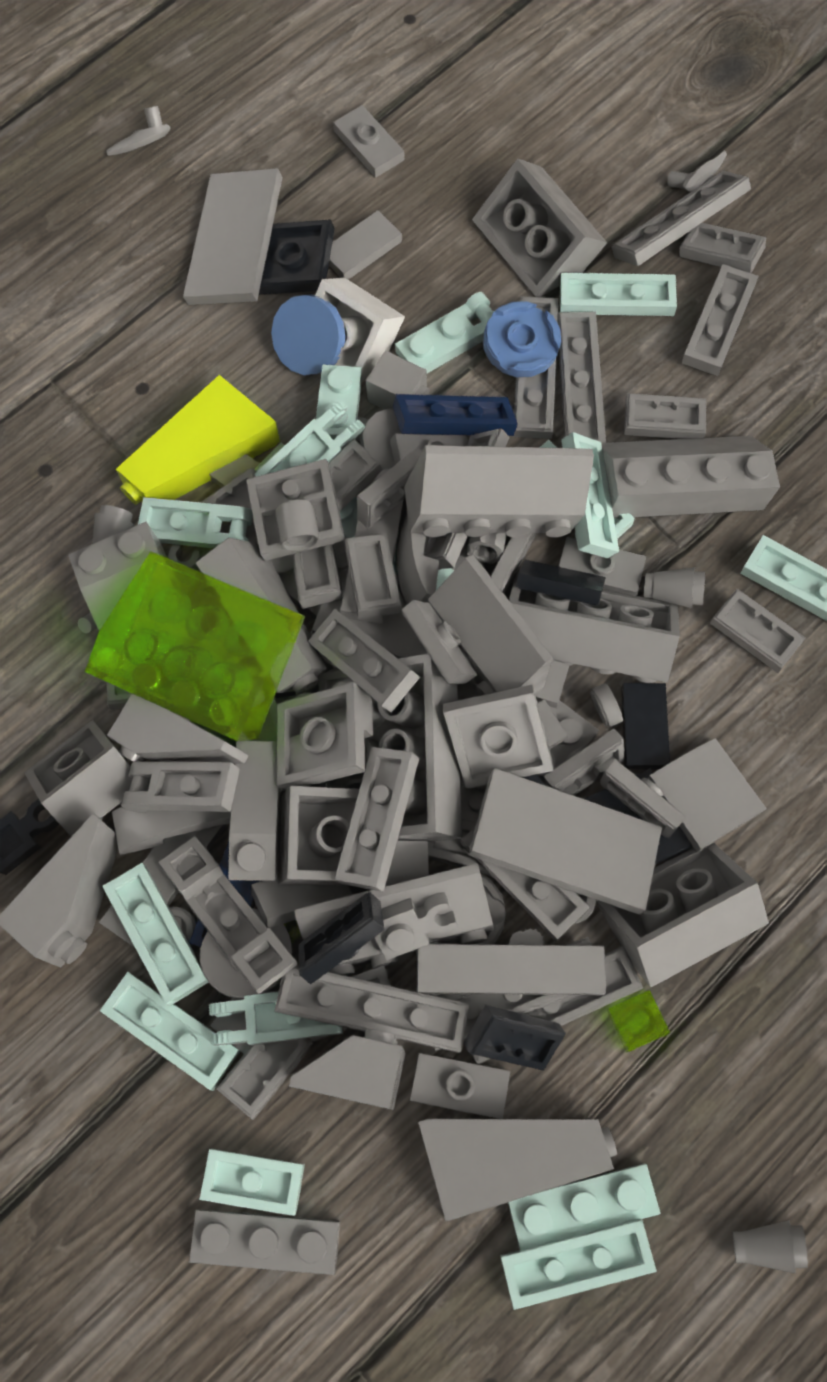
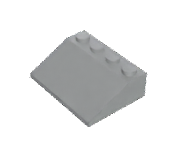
M428 653L399 658L402 663L420 678L392 712L388 711L372 697L373 736L364 738L365 768L371 747L413 752L419 758L397 841L435 842L462 839L460 767L443 713L445 703L458 701L457 684L446 682ZM341 670L319 673V692L330 689L340 682L354 681ZM364 772L319 783V787L360 789Z

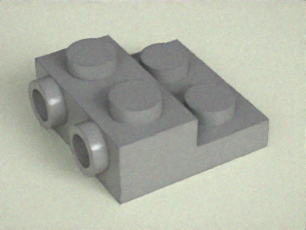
M340 682L330 689L317 693H302L297 695L295 699L278 703L277 786L286 791L289 786L307 787L365 772L364 738L373 736L372 696L355 682Z

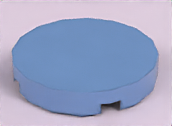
M313 294L291 297L280 306L273 319L271 335L274 350L280 361L291 371L302 375L322 373V365H335L340 357L338 356L341 348L344 347L346 339L344 323L336 307L329 301L326 302Z
M528 301L510 302L499 307L487 321L483 334L484 352L490 363L502 373L514 377H533L545 372L555 362L561 345L560 327L554 316L547 310L544 313L541 309L536 308V304Z

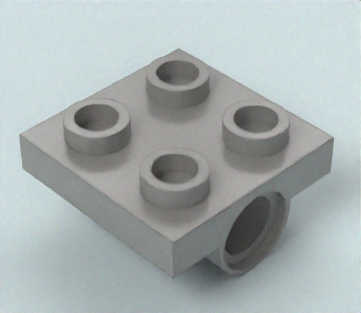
M327 459L246 479L260 554L264 561L344 541L343 525L330 465Z

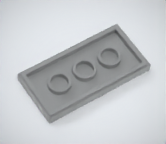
M278 168L210 175L183 298L188 305L253 302L258 300L283 178Z
M494 768L489 775L468 855L636 914H641L646 911L662 827Z

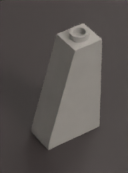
M227 538L196 562L197 566L278 693L295 692L296 695H299L317 684L318 679L316 675L327 667L319 651L307 642L311 636L272 561H264L262 558L259 544Z
M427 1119L418 1122L446 1222L613 1170L614 1167L610 1157L617 1156L611 1131L608 1126L601 1128L599 1120Z

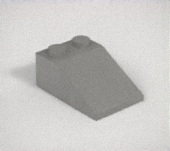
M147 521L68 554L80 590L122 680L189 652L199 643L163 547Z
M93 813L0 914V926L35 958L61 968L65 963L70 964L74 962L87 946L85 940L93 932L105 893L102 886L108 883L117 854L118 843L116 833Z

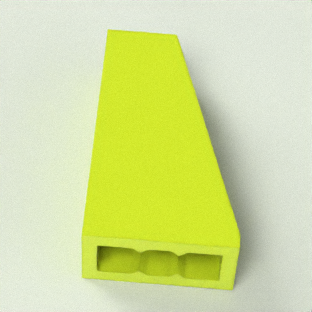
M218 375L116 468L123 483L120 489L135 505L143 502V497L175 500L211 481L209 474L247 454L254 458L275 447L280 442L276 421L222 376Z

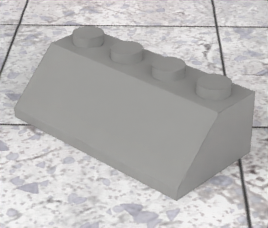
M753 436L601 443L614 518H618L619 514L629 513L633 517L764 510L780 488L773 451Z
M425 445L404 486L410 533H424L428 537H439L447 533H465L469 537H481L488 533H506L509 537H521L529 533H546L549 537L565 536L574 529L585 515L594 460L593 449Z
M516 573L509 601L551 654L553 660L569 664V666L577 664L591 667L592 670L601 674H614L617 672L632 675L641 682L654 683L662 681L668 683L680 638L678 605L603 590L599 605L595 606L519 589L516 587L518 573Z
M478 863L386 886L384 892L370 890L294 910L302 938L305 940L368 892H371L381 901V908L412 898L417 908L423 906L431 895L445 893L449 908L437 914L444 915L447 912L454 911L458 926L447 933L429 932L430 944H441L459 940L460 945H472L487 940L486 932L494 930ZM374 937L362 946L353 958L343 960L331 969L329 973L349 976L354 974L353 966L371 962L372 968H378L383 965L386 967L398 963V956L386 960Z

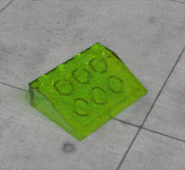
M150 551L99 630L84 672L236 741L258 739L305 616Z

